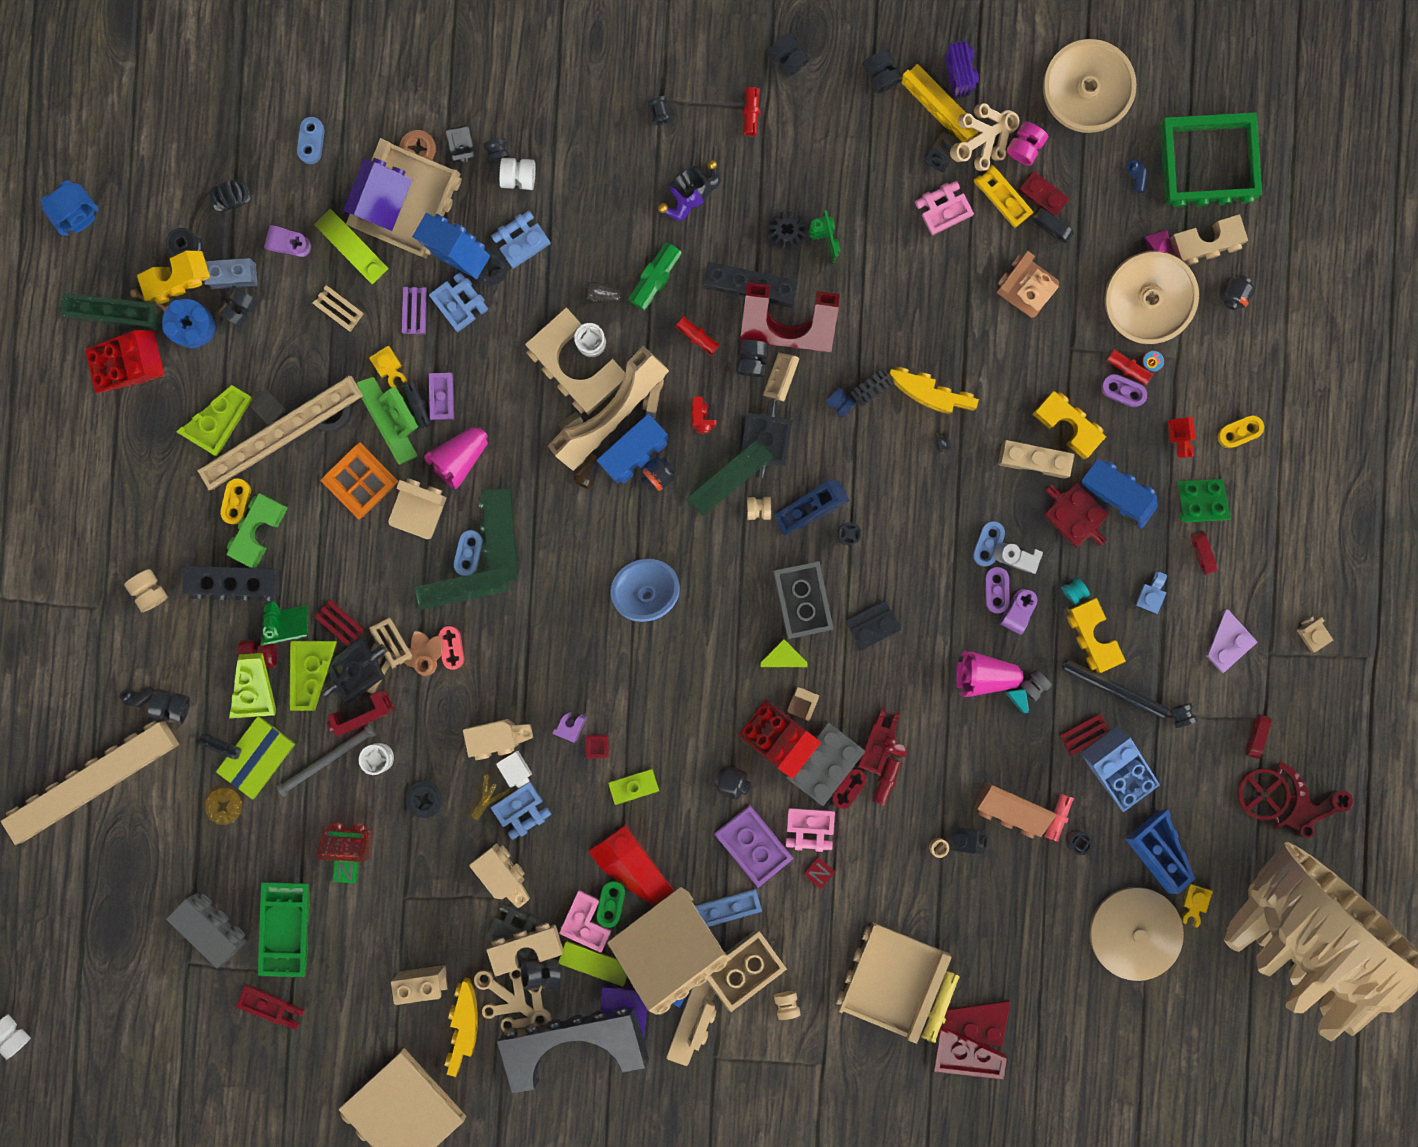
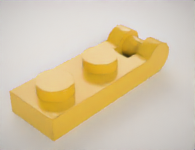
M993 165L986 170L985 174L979 175L974 179L976 186L985 193L1014 228L1033 214L1031 208ZM992 179L997 183L993 187L988 184Z

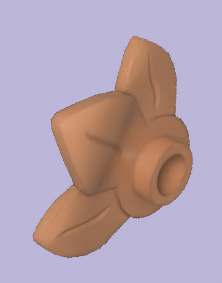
M415 631L411 640V648H408L412 654V659L406 660L404 663L407 666L414 667L420 675L428 676L436 670V661L440 658L443 651L442 641L439 636L429 639L424 633ZM401 650V656L405 655L403 650ZM425 660L428 661V668L424 665Z

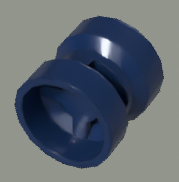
M840 386L825 404L830 408L837 409V414L843 418L857 401L853 397L847 398L845 390Z

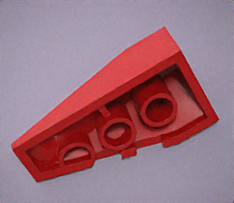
M626 824L588 851L602 871L653 907L675 892Z

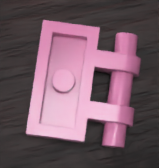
M957 181L950 184L945 183L940 186V189L932 193H924L921 198L915 200L918 209L927 206L929 211L922 214V217L932 236L974 215L964 194L957 197L954 196L953 192L960 189ZM942 197L947 199V202L936 206L934 202Z
M788 808L787 832H796V837L786 838V847H792L795 850H802V848L815 849L816 852L832 850L833 842L825 841L824 834L833 835L835 811ZM803 833L817 834L816 840L803 839Z

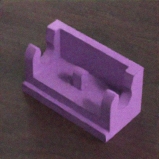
M571 712L562 717L559 726L554 729L553 734L574 743L580 735L587 716L581 714L575 722L572 719L569 721L571 717Z

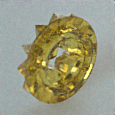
M216 789L205 800L204 811L207 813L208 819L216 824H230L237 820L241 814V798L231 789ZM230 800L226 806L227 812L224 810L216 812L220 806L218 801L223 803Z

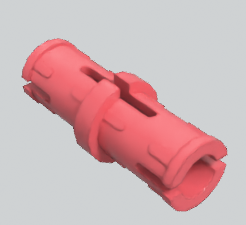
M1061 793L1054 810L1056 816L1044 837L1059 842L1064 823L1068 822L1069 818H1067V815L1074 798Z

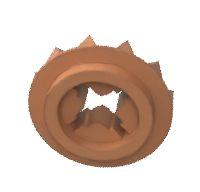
M414 130L402 138L399 145L400 148L416 154L410 148L417 147L420 140V145L425 150L420 151L419 156L433 161L436 145L433 138L427 132Z

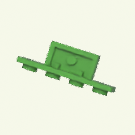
M374 377L357 382L356 384L363 395L361 398L397 463L402 464L416 458L417 453L407 436L418 426L397 388H391L383 394Z

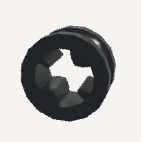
M945 430L942 434L935 433L938 452H943V449L950 451L951 444L948 432Z

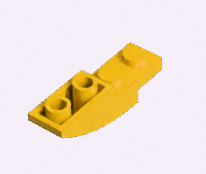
M895 367V370L891 369L888 373L895 382L894 384L906 395L936 411L950 414L953 406L972 411L977 408L979 399L973 398L974 395L971 393L960 392V395L951 393V389L941 386L934 389L936 380L931 379L930 374L918 372L917 375L908 373V369Z
M466 977L462 983L457 985L455 997H458L456 1006L452 1005L448 1019L452 1020L450 1027L459 1029V1031H454L451 1044L455 1045L453 1053H448L445 1066L449 1067L447 1075L454 1077L459 1072L463 1055L472 1056L477 1039V1001L471 980Z

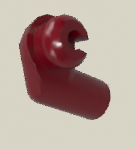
M896 738L885 739L884 744L887 753L899 756L900 758L908 755L907 748L902 744H897Z

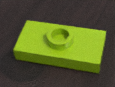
M653 769L608 783L615 805L659 791Z

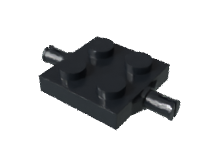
M768 400L766 413H747L740 459L751 460L758 464L755 477H760L762 469L761 478L765 479L767 465H786L793 420L780 418L775 415L777 401H773L771 409L772 400Z
M360 638L332 659L328 668L331 683L321 690L324 696L329 697V695L337 690L345 702L351 703L382 680L385 676L378 664V658L388 652L385 645L381 644L371 651L366 640Z

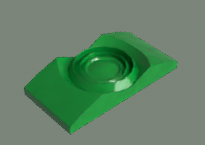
M261 883L258 976L305 977L308 958V920L310 912L309 883Z

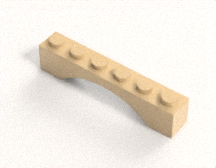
M642 346L627 362L622 385L611 402L590 420L577 426L563 429L548 447L559 460L574 471L601 444V441L610 432L615 430L625 416L629 415L633 408L648 395L649 391L658 382L663 380L669 370L649 350Z

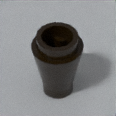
M590 453L573 475L575 477L573 482L576 485L586 489H590L591 485H594L598 468V456Z

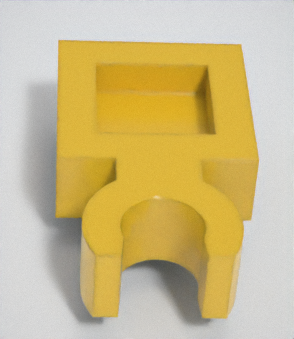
M390 346L369 357L382 378L387 375L389 376L388 383L392 388L396 387L394 379L400 377L404 383L407 382L406 377L397 371L402 365Z
M1193 884L1187 886L1182 906L1188 909L1181 916L1182 923L1186 924L1187 919L1193 916V926L1199 927L1201 922L1199 912H1207L1212 890Z

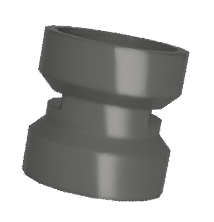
M1036 669L1031 673V678L1024 680L1019 686L1036 702L1041 697V693L1052 687V684Z

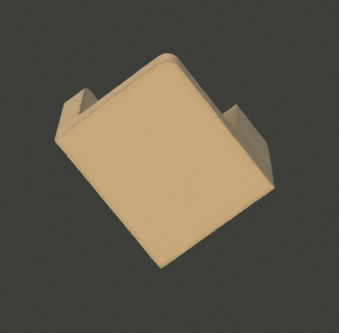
M796 687L787 710L788 713L810 721L819 695Z

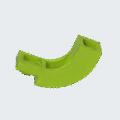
M331 209L314 224L371 284L389 269Z

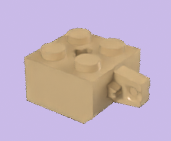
M509 719L468 727L463 730L468 757L475 756V760L489 758V756H492L491 753L498 751V755L512 753L519 743L533 738L531 724L515 725Z
M496 843L469 866L494 898L504 899L507 897L519 908L530 899L522 885V882L525 880L523 878L524 872L517 863L513 865L508 858L510 854L503 845L499 847Z

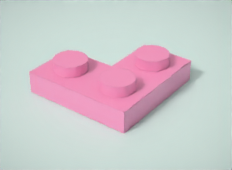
M579 890L559 934L598 952H602L611 930L590 921L600 899Z

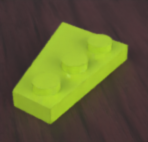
M231 385L214 399L201 413L196 414L184 427L182 426L176 432L211 454L218 456L253 400V397Z
M291 641V711L316 710L337 641Z
M263 653L239 655L229 718L275 715L276 706Z

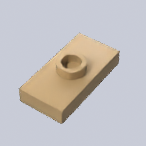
M778 352L763 396L780 401L785 400L799 361L798 357Z

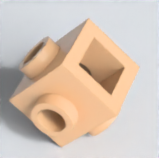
M1037 269L1033 275L1028 273L1019 283L1023 287L1017 294L1025 303L1030 304L1039 311L1059 286L1047 274Z

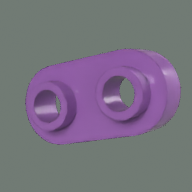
M1110 375L1101 384V390L1106 397L1130 407H1138L1147 399V391L1144 386L1119 375ZM1110 383H1114L1116 385L1115 391H1111L1109 389ZM1131 392H1135L1137 394L1136 400L1131 399Z
M995 567L988 570L985 575V604L989 611L1002 613L1007 610L1010 603L1009 575L1003 568ZM995 574L1000 577L999 583H994L992 580ZM996 597L1001 601L999 606L993 604V599Z

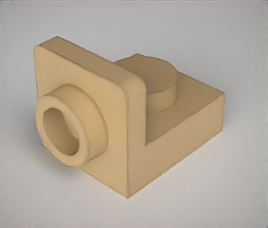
M1310 616L1301 622L1302 626L1297 629V632L1311 653H1315L1333 641L1322 624L1324 622L1322 617L1314 618Z

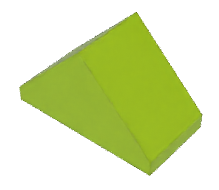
M783 639L760 662V667H807V662Z

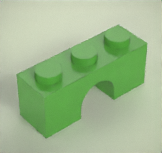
M260 493L250 501L248 507L250 511L247 517L244 516L238 524V529H240L236 537H232L227 545L229 551L226 555L251 568H257L267 549L256 541L255 531L257 527L267 523L272 527L278 528L288 509L287 506Z

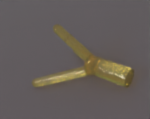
M485 774L482 799L471 816L479 820L489 804L518 789L517 786L490 798L496 788V784H492L488 791L489 775Z

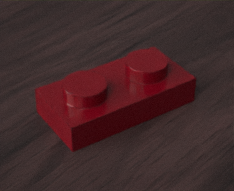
M1035 171L1019 189V192L1054 217L1059 214L1070 200Z

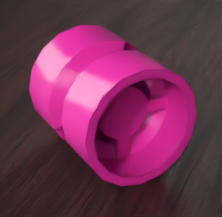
M1023 122L1016 133L1018 138H1013L1006 151L1016 161L1031 166L1038 155L1037 149L1043 147L1048 139V134L1033 123Z

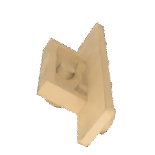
M707 981L691 989L666 1056L668 1060L688 1066L694 1049L699 1051L701 1044L704 1045L707 1040L708 1031L706 1030L709 1022L713 1023L716 1016V1009H714L715 1006L712 1002L715 992Z

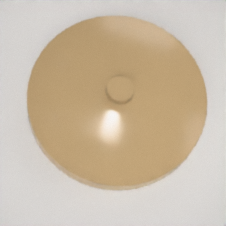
M1096 39L1079 40L1062 48L1048 65L1043 80L1044 99L1051 114L1064 126L1085 133L1103 131L1117 124L1130 109L1136 94L1135 72L1129 59L1114 45Z
M1145 251L1127 258L1114 270L1105 290V308L1110 322L1123 336L1143 344L1161 343L1176 337L1193 319L1199 302L1198 284L1191 269L1176 256L1162 251Z
M1127 887L1117 890L1108 895L1098 905L1091 919L1090 942L1094 954L1100 963L1111 973L1127 980L1142 981L1161 975L1176 961L1183 945V925L1176 908L1168 899L1151 889Z

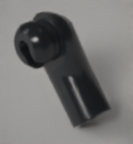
M151 686L141 693L125 689L120 693V699L126 705L141 707L151 699L155 690Z

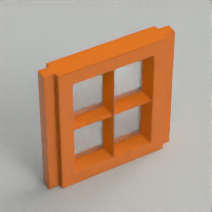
M361 442L350 450L320 480L358 520L364 517L399 482Z

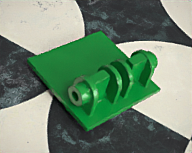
M825 210L823 217L812 220L809 236L812 239L826 237L832 264H835L836 258L839 256L840 246L838 239H833L832 234L833 230H835L832 216L828 217L827 210Z
M1223 479L1177 481L1182 506L1180 521L1185 523H1202L1203 521L1231 520Z
M273 601L265 604V614H263L261 645L275 644L307 636L308 605L279 610L278 605Z

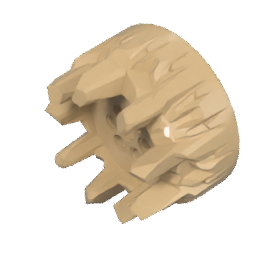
M1285 842L1259 871L1257 878L1248 889L1249 899L1227 927L1228 930L1224 941L1231 949L1240 952L1255 940L1259 945L1264 946L1256 958L1257 968L1260 973L1271 976L1290 959L1293 960L1294 965L1289 970V976L1292 985L1297 986L1287 998L1286 1008L1294 1013H1304L1324 996L1319 1005L1323 1017L1319 1023L1318 1033L1329 1041L1335 1040L1344 1031L1351 1036L1355 1035L1380 1012H1394L1418 991V951L1346 882L1317 859L1292 843Z

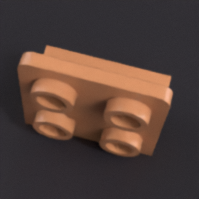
M1027 251L1024 256L1019 254L1012 263L1014 269L1011 274L1005 273L998 282L1001 287L997 293L1026 315L1034 318L1040 310L1037 311L1030 304L1025 303L1017 294L1023 287L1019 283L1028 273L1033 275L1037 269L1047 274L1058 286L1059 281L1034 263L1032 260L1035 256Z

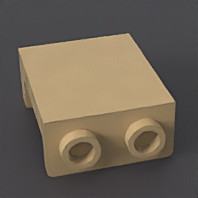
M446 965L400 971L391 981L394 1004L399 1005L440 999L441 990L449 988Z

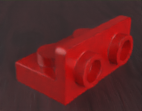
M693 397L691 401V429H696V433H710L711 429L716 427V420H703L707 417V403H703V397Z

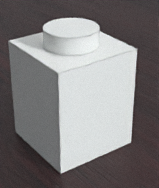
M519 751L496 764L510 788L514 785L520 788L529 782L528 777L532 775Z

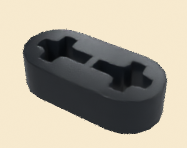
M1038 208L1032 217L1034 223L1063 243H1067L1074 234L1071 228L1042 208Z

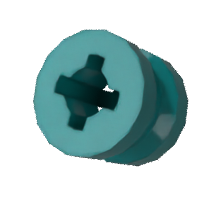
M1075 577L1069 585L1065 584L1061 587L1065 596L1074 606L1079 603L1081 598L1090 596L1089 590L1079 577Z

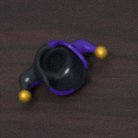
M714 160L708 162L707 166L710 169L709 177H705L696 166L688 168L677 176L668 186L677 199L676 208H669L666 203H661L658 206L659 212L666 213L676 221H683L693 207L702 205L707 200L709 193L715 190L721 182L716 169L717 163Z

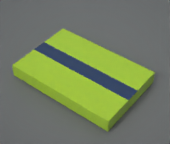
M258 716L236 745L242 750L240 757L236 760L227 757L216 772L253 800L296 743Z

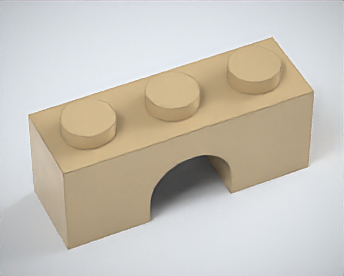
M1240 214L1217 221L1212 225L1215 234L1213 242L1203 241L1199 237L1196 228L1174 234L1170 237L1175 256L1189 266L1199 262L1198 258L1206 256L1208 260L1220 256V252L1224 250L1232 253L1242 249V245L1248 241Z
M1006 440L1002 442L998 465L1019 470H1035L1042 472L1044 475L1065 479L1070 477L1074 454Z
M544 923L536 926V931L527 933L526 930L513 934L514 938L505 940L502 937L491 941L492 945L487 948V953L495 977L518 969L520 965L517 952L524 947L535 950L540 962L562 955L564 950L556 925L549 926V923Z

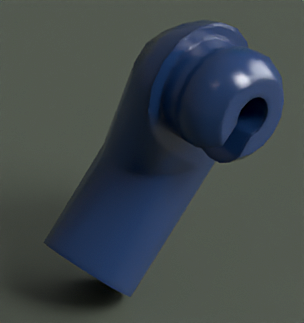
M1131 159L1127 162L1126 168L1135 179L1133 191L1145 193L1148 171L1140 161Z

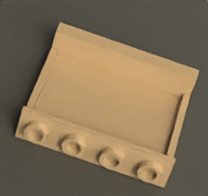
M380 138L373 158L386 162V168L391 170L394 166L406 171L404 176L413 180L393 231L352 214L349 215L346 225L418 256L427 258L432 253L412 236L425 213L435 216L436 213L444 216L445 212H449L453 203L451 199L454 190H458L461 184V173Z
M682 887L607 942L647 1010L656 1015L665 1013L670 1009V1005L673 1002L685 998L689 994V990L705 983L709 975L725 968L727 962L731 960V957L724 953L694 906L690 893Z
M872 922L871 926H866L862 939L865 941L862 948H857L853 958V961L856 962L853 970H848L845 977L846 988L844 992L840 991L837 997L836 1004L838 1005V1010L840 1013L844 1011L905 1036L908 1041L917 1044L952 957L945 951Z
M405 1048L347 1102L343 1103L339 1109L342 1119L347 1124L351 1123L356 1128L358 1137L363 1141H367L372 1147H437L466 1118V1115Z

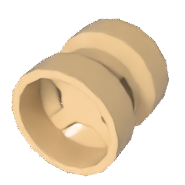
M747 497L748 520H755L756 518L771 520V497H763L762 499Z
M786 991L774 995L775 1004L779 1008L777 1011L779 1020L792 1019L801 1015L799 1007L796 1006V991Z

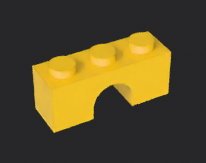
M184 251L170 258L172 274L169 267H152L138 274L137 277L144 300L163 304L168 302L171 296L183 295L186 293V289L201 286L202 281L210 278L203 252Z
M1053 391L1032 415L1048 429L1054 427L1060 420L1069 422L1073 427L1074 434L1067 445L1081 458H1088L1106 438L1102 433L1104 430L1095 422L1091 424L1085 418L1086 414L1078 407L1074 409L1068 404L1069 399L1064 394Z
M1092 598L1067 610L1069 613L1067 616L1068 622L1078 632L1079 636L1076 637L1081 649L1085 648L1089 656L1086 658V661L1091 670L1095 669V672L1102 673L1126 662L1116 640H1110L1101 644L1094 638L1093 631L1095 626L1099 622L1106 620L1097 598Z

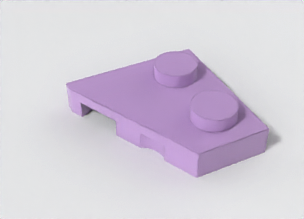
M1228 609L1222 612L1221 622L1214 633L1213 642L1206 654L1208 659L1221 673L1229 669L1257 643L1254 637Z

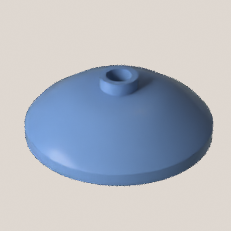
M655 559L637 560L626 565L617 573L611 585V599L616 610L627 619L639 622L655 620L665 615L675 605L680 592L679 581L674 570L666 563Z

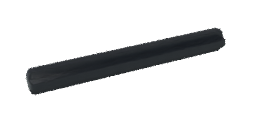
M1066 660L1062 666L1064 672L1159 718L1164 719L1168 714L1169 709L1071 660Z

